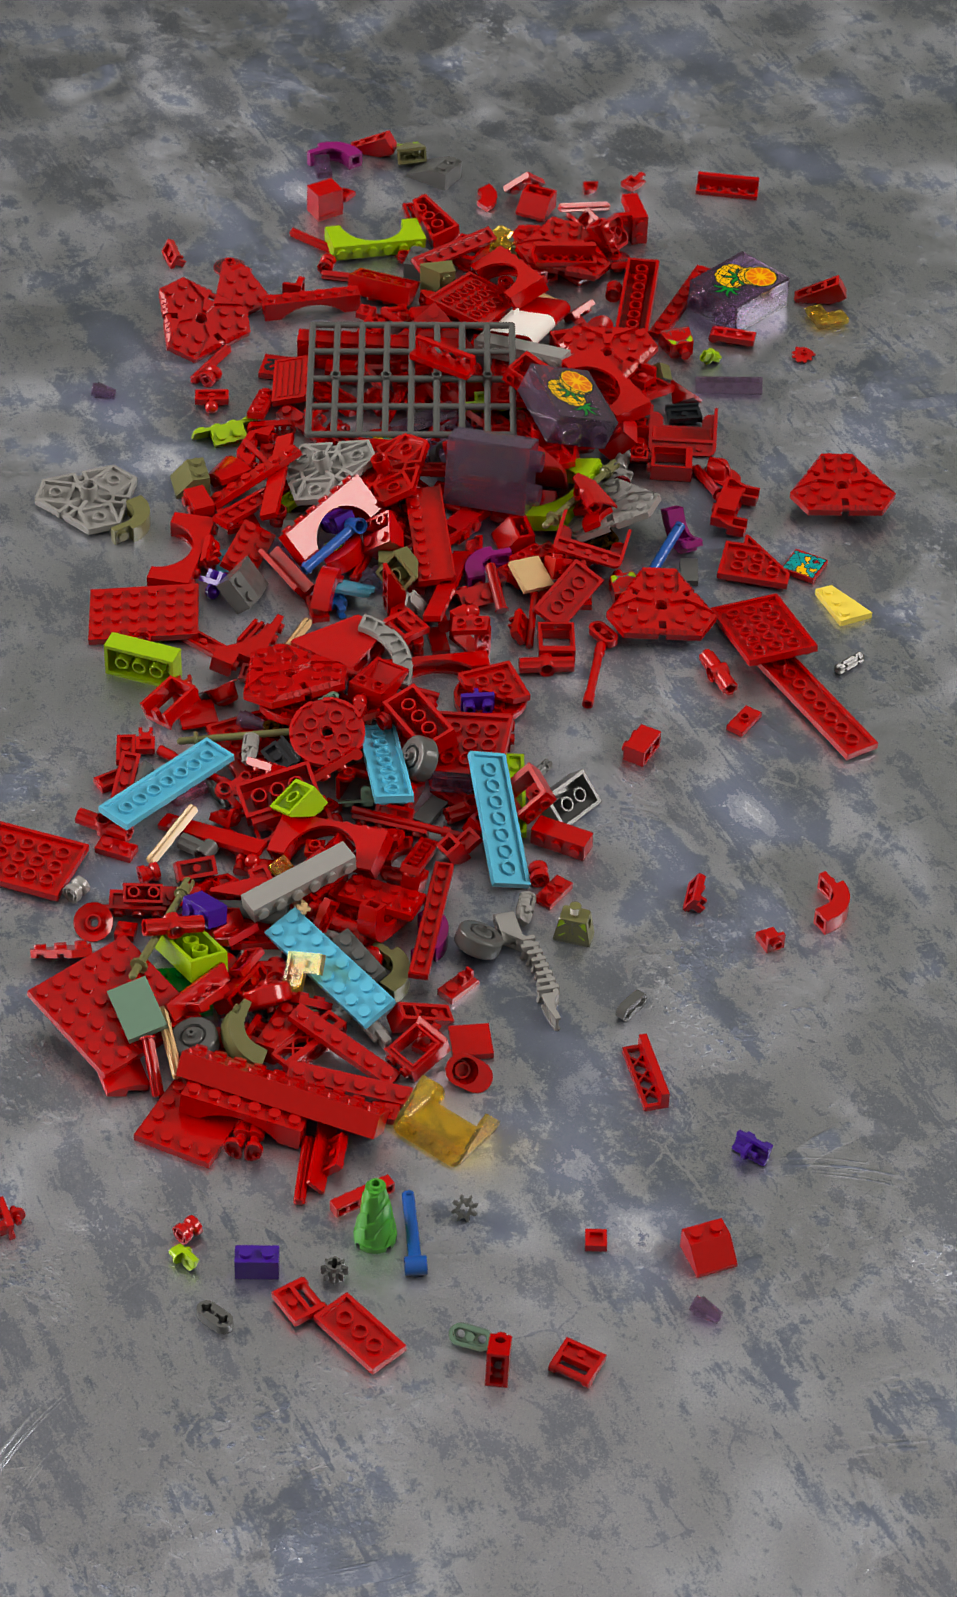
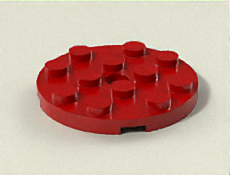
M322 697L323 699L307 702L294 714L289 727L290 743L294 751L304 762L309 760L310 765L321 768L353 747L362 749L366 734L364 721L360 712L345 700L335 697ZM330 729L333 734L324 737L322 732Z

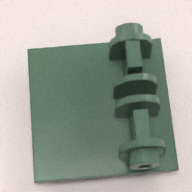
M368 785L361 787V799H338V803L342 804V807H352L354 803H361L362 806H373L375 801L372 789Z

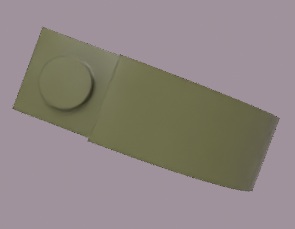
M142 495L126 501L127 515L131 519L111 527V540L115 545L129 539L136 542L148 533L151 526L150 506Z
M376 941L372 946L379 948L380 954L384 957L382 966L390 971V974L382 979L379 985L395 999L396 1003L400 1002L406 996L410 987V978H408L410 961L405 952L398 946L391 950L388 946Z
M244 998L240 1004H235L232 1011L222 1021V1044L226 1053L231 1058L241 1057L247 1060L246 1063L253 1065L254 1063L263 1064L268 1050L254 1043L246 1034L244 1021L252 1002Z

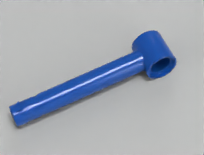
M354 517L347 518L344 523V529L310 559L306 562L303 561V564L300 566L301 571L306 575L312 573L316 566L323 562L351 536L365 533L367 530L366 520Z
M677 521L649 567H662L685 528L682 522Z
M406 1190L402 1193L408 1256H404L405 1276L428 1275L427 1256L421 1255L415 1194L411 1190Z

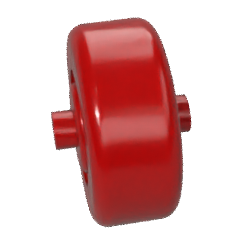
M268 980L258 982L260 987L242 994V1000L245 998L252 1002L248 1010L249 1013L265 1009L267 1014L276 1011L275 1006L292 999V991L288 981L268 984Z

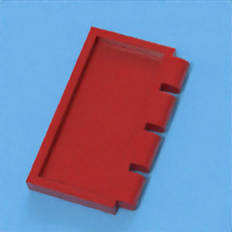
M307 355L275 360L271 399L273 407L306 402Z

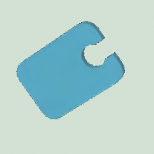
M343 580V583H338L335 593L368 598L371 596V593L375 592L376 587Z

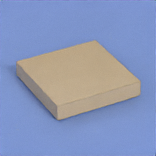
M539 556L510 561L508 564L523 594L550 589L554 584Z

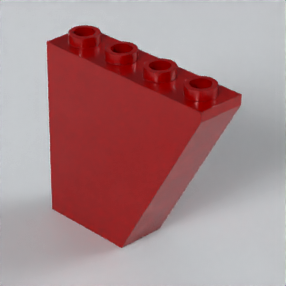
M359 614L290 641L293 647L309 651L312 655L318 654L331 660H336L348 667L354 668L356 671H362L373 659V656L383 647L375 638L358 631V626L363 617Z

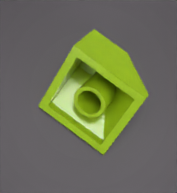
M295 779L270 807L289 817H312L319 814L328 802L315 786Z

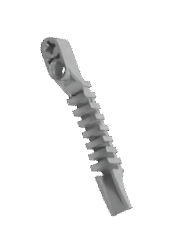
M514 911L493 914L494 928L502 935L504 939L503 946L505 945L521 952L520 959L527 960V967L532 966L531 974L535 973L534 980H537L538 996L536 1001L537 1003L544 1002V1004H541V1009L546 1019L555 1031H559L560 1027L558 1024L561 1017L556 1009L559 1005V984H556V978L553 976L552 969H549V963L546 962L542 948L539 949V942H535L534 935L525 936L522 934Z

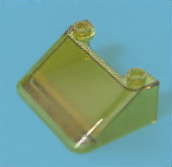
M422 1075L395 1119L394 1130L445 1164L457 1167L495 1132L501 1121L486 1113L477 1126L473 1125L442 1106L440 1103L445 1098L443 1086Z

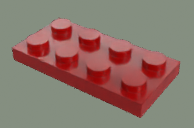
M245 519L219 566L231 571L248 556L258 569L264 559L258 551L263 548L268 552L276 535Z
M575 559L533 607L532 611L546 622H570L603 584L604 579Z
M352 874L337 895L338 902L359 907L368 897L387 904L385 915L409 922L414 919L426 901L425 893Z
M348 1292L313 1315V1321L372 1375L406 1351L407 1345Z

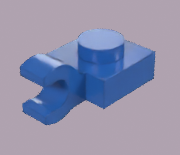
M334 593L331 610L337 611L339 619L347 618L345 614L346 607L348 606L347 599L344 594Z

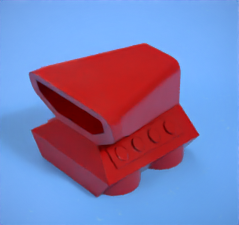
M614 213L607 219L598 218L586 226L593 242L598 245L603 253H613L628 244V234L623 229V221L618 213Z

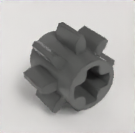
M461 1194L459 1202L457 1200L452 1202L456 1208L451 1213L458 1215L457 1221L465 1218L469 1222L470 1215H477V1212L473 1209L478 1206V1203L472 1202V1195L469 1198H464V1195ZM463 1204L465 1207H469L467 1212L464 1209H460Z
M336 1256L325 1259V1265L321 1266V1274H324V1281L333 1284L341 1281L344 1282V1275H348L345 1259L341 1260Z

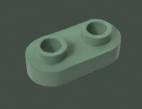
M459 1322L451 1326L449 1339L453 1344L476 1351H486L488 1349L489 1337L492 1333L486 1328ZM459 1329L465 1332L463 1338L458 1335ZM481 1335L486 1337L485 1343L480 1342L479 1337Z

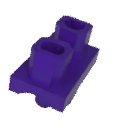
M209 568L206 577L200 575L199 581L209 584L205 588L206 597L210 599L218 597L220 591L216 585L227 575L226 573Z
M474 688V693H465L460 696L461 711L475 712L476 710H482L483 713H492L494 709V692L479 693L478 688Z
M741 1129L737 1131L736 1140L732 1146L734 1151L740 1153L741 1159L747 1160L749 1158L763 1167L767 1165L773 1148V1144L767 1141L762 1142L755 1137V1134L750 1131L744 1132Z

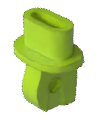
M709 348L708 350H703L700 361L709 365L712 361L720 362L722 357L718 351Z
M180 1243L172 1247L168 1252L173 1257L175 1264L182 1263L189 1271L197 1268L199 1259L192 1253L191 1247H185Z

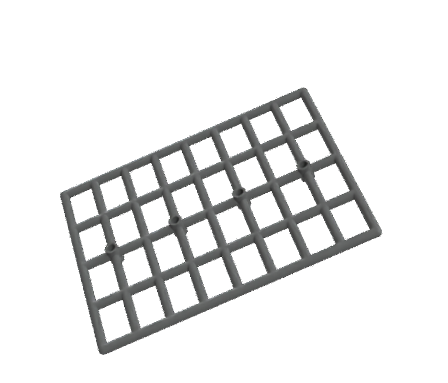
M311 322L309 327L304 436L306 438H395L408 433L420 438H484L488 436L516 438V389L509 385L510 403H491L492 383H506L502 380L503 376H493L491 372V355H509V365L516 360L515 323ZM316 328H334V348H315ZM341 328H359V348H340ZM366 328H384V348H365ZM391 328L409 329V348H390ZM416 329H434V340L440 342L441 329H459V350L472 355H484V372L482 376H471L467 381L455 376H442L440 370L434 369L432 376H415V361L409 359L408 376H391L390 355H409L415 349ZM465 329H484V349H465ZM490 329H509V349L490 348ZM434 347L438 353L442 354L439 348ZM315 355H333V371L330 375H314ZM340 355H358V375H341L339 372ZM365 355H383V372L381 376L364 375ZM314 382H331V403H313ZM341 382H357V403H338ZM364 382H381L383 386L382 403H364ZM391 382H408V403H389V387ZM415 382H432L433 403H415ZM442 382L459 383V403H440V387ZM465 383H482L484 386V403H466ZM312 410H331L330 431H311ZM338 410H357L356 431H337ZM363 410H382V431H363ZM389 410H408L407 431H388ZM414 410H433V431H414ZM440 410H459V431H440ZM466 410H484V431H466ZM491 410H510V432L491 431Z

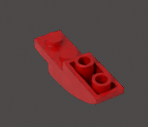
M123 883V903L137 906H164L169 909L175 899L174 891L177 887L153 883ZM193 887L190 894L201 891V887ZM182 901V903L180 904V906H179V908H178L177 910H179L180 908H182V906H183V901Z

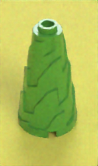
M378 1178L367 1181L364 1192L362 1193L360 1213L356 1218L353 1230L355 1244L358 1243L360 1250L371 1254L387 1252V1248L389 1246L392 1248L397 1240L396 1223L386 1184Z

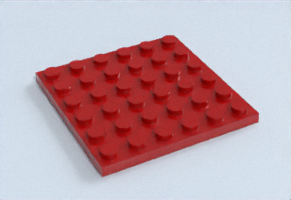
M125 935L27 991V996L104 1080L145 1056L142 1042L138 1040L129 1044L107 993L111 989L133 981L129 979V973L132 970L130 962L133 958H139L141 952ZM147 959V971L139 973L136 979L146 976L159 1007H161L179 992ZM189 1011L177 1021H171L170 1019L171 1027L173 1029L179 1022L187 1018L202 1016L198 1012ZM161 1031L152 1034L156 1036L154 1040L156 1048L164 1044Z

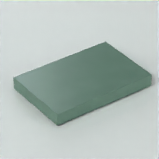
M146 976L107 991L129 1044L138 1041L143 1036L152 1035L168 1028Z

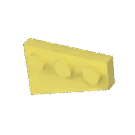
M832 585L815 590L816 597L839 626L872 618L870 610Z

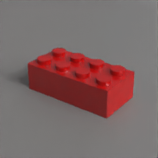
M414 683L383 701L385 713L392 717L394 726L407 740L415 735L431 738L436 742L439 754L458 743L455 729Z
M309 760L235 784L248 827L252 826L251 817L274 811L270 805L295 779L315 786L319 791Z

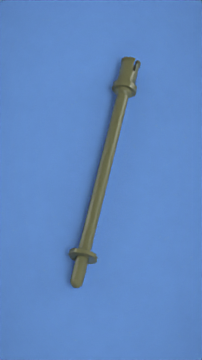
M612 459L607 465H603L600 468V473L593 480L599 483L604 478H610L613 472L619 469L620 463L618 462L614 465L617 460ZM574 496L556 512L550 511L546 514V521L542 524L544 529L549 528L551 525H559L564 509L569 510L578 502Z
M289 728L248 731L258 734L260 738L289 736ZM327 729L322 734L327 735ZM194 731V736L180 737L177 739V743L179 745H195L206 737L214 742L243 740L244 734L248 732L199 736L198 732Z
M185 877L181 885L175 889V899L166 914L176 912L183 901V896L190 895L192 888L195 886L193 879L189 884L188 882L191 878ZM162 935L152 936L140 957L131 960L130 980H135L139 973L147 971L148 965L146 961Z

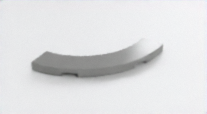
M364 614L358 626V631L378 640L390 653L393 663L409 669L408 675L400 686L401 688H407L412 681L413 664L406 642L396 630L386 626L383 621Z

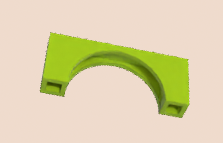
M417 218L401 219V230L399 233L384 240L356 238L345 232L340 225L325 227L324 240L327 242L330 254L336 258V261L397 255L398 251L410 250L412 246L426 248V237Z
M576 458L575 467L566 470L568 483L575 485L572 478L577 473L591 479L595 478L603 466L601 459ZM573 490L551 503L529 506L524 514H526L533 531L558 530L559 525H551L549 528L544 529L542 524L546 521V514L548 512H556L574 496ZM576 504L567 511L563 525L567 526L575 516L573 508Z

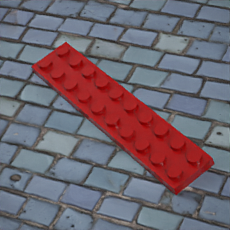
M796 657L763 663L757 666L846 760L878 748V742Z

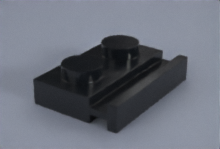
M698 403L665 405L669 425L702 423L703 417Z
M283 735L280 736L281 739L273 741L260 751L267 761L285 767L303 762L302 758L294 751Z

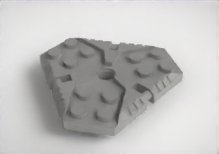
M370 440L339 441L336 446L332 442L301 444L298 448L301 450L302 456L289 463L286 476L296 505H318V500L324 495L328 496L331 494L330 490L336 485L340 486L343 484L342 480L346 476L351 475L352 477L356 474L361 476L373 466L370 459L375 454Z
M109 465L82 471L80 476L71 473L42 479L34 500L35 505L60 519H64L65 522L88 535L111 531V527L123 522L127 511L126 501L132 499L138 482L136 476L116 465Z
M619 478L608 479L605 483L599 484V486L618 506L617 509L611 506L613 512L602 519L600 527L589 532H584L582 527L584 516H574L567 525L572 530L571 539L584 542L611 532L610 528L617 527V529L650 518L662 500L660 494Z

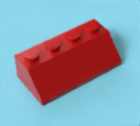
M359 268L349 274L348 286L357 285L361 296L367 297V300H380L383 304L393 303L398 305L404 303L406 306H409L413 303L420 281Z

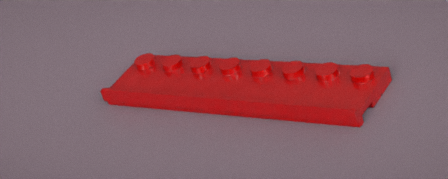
M439 483V486L416 488L415 494L405 498L413 552L418 559L419 587L438 585L441 581L451 580V583H455L456 573L441 484Z

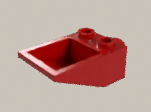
M376 657L349 681L347 700H350L352 704L357 700L365 703L368 709L379 707L380 711L384 709L383 701L396 694L408 675L409 669Z

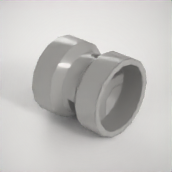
M76 876L71 881V884H67L63 888V895L69 902L77 903L82 895H86L90 891V885L83 877Z

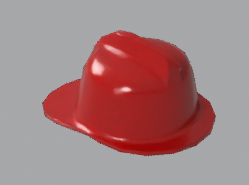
M709 457L707 466L703 470L715 483L723 486L727 476L741 481L739 473L730 468L726 459Z
M238 679L198 694L207 693L218 706L229 705L238 699L235 685Z
M457 1053L448 1060L445 1068L446 1076L454 1085L469 1092L481 1093L492 1084V1070L484 1061L466 1053Z

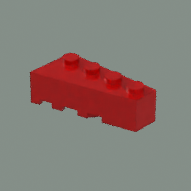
M423 194L412 199L414 216L417 218L432 249L458 238L460 235L459 224L428 195Z

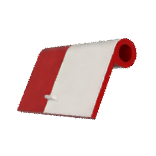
M537 297L520 309L517 308L515 310L513 308L499 322L515 323V337L539 343L570 313L571 307L565 300ZM491 329L490 333L509 336V329Z

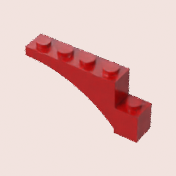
M277 614L264 630L247 640L227 646L218 645L212 656L209 669L230 677L233 671L236 672L238 667H242L243 663H249L252 651L271 647L277 643L278 634L281 635L285 624H282L284 616Z

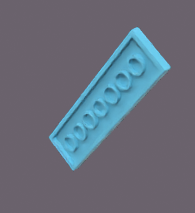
M392 724L391 729L382 730L378 725H365L366 734L362 753L375 804H407L414 802V793L396 727Z
M206 737L99 806V813L123 829L128 830L233 762L234 754Z
M469 751L467 756L492 887L528 889L531 884L506 754Z
M296 907L291 909L264 932L266 937L365 1030L396 1004L395 999L308 918L301 914Z

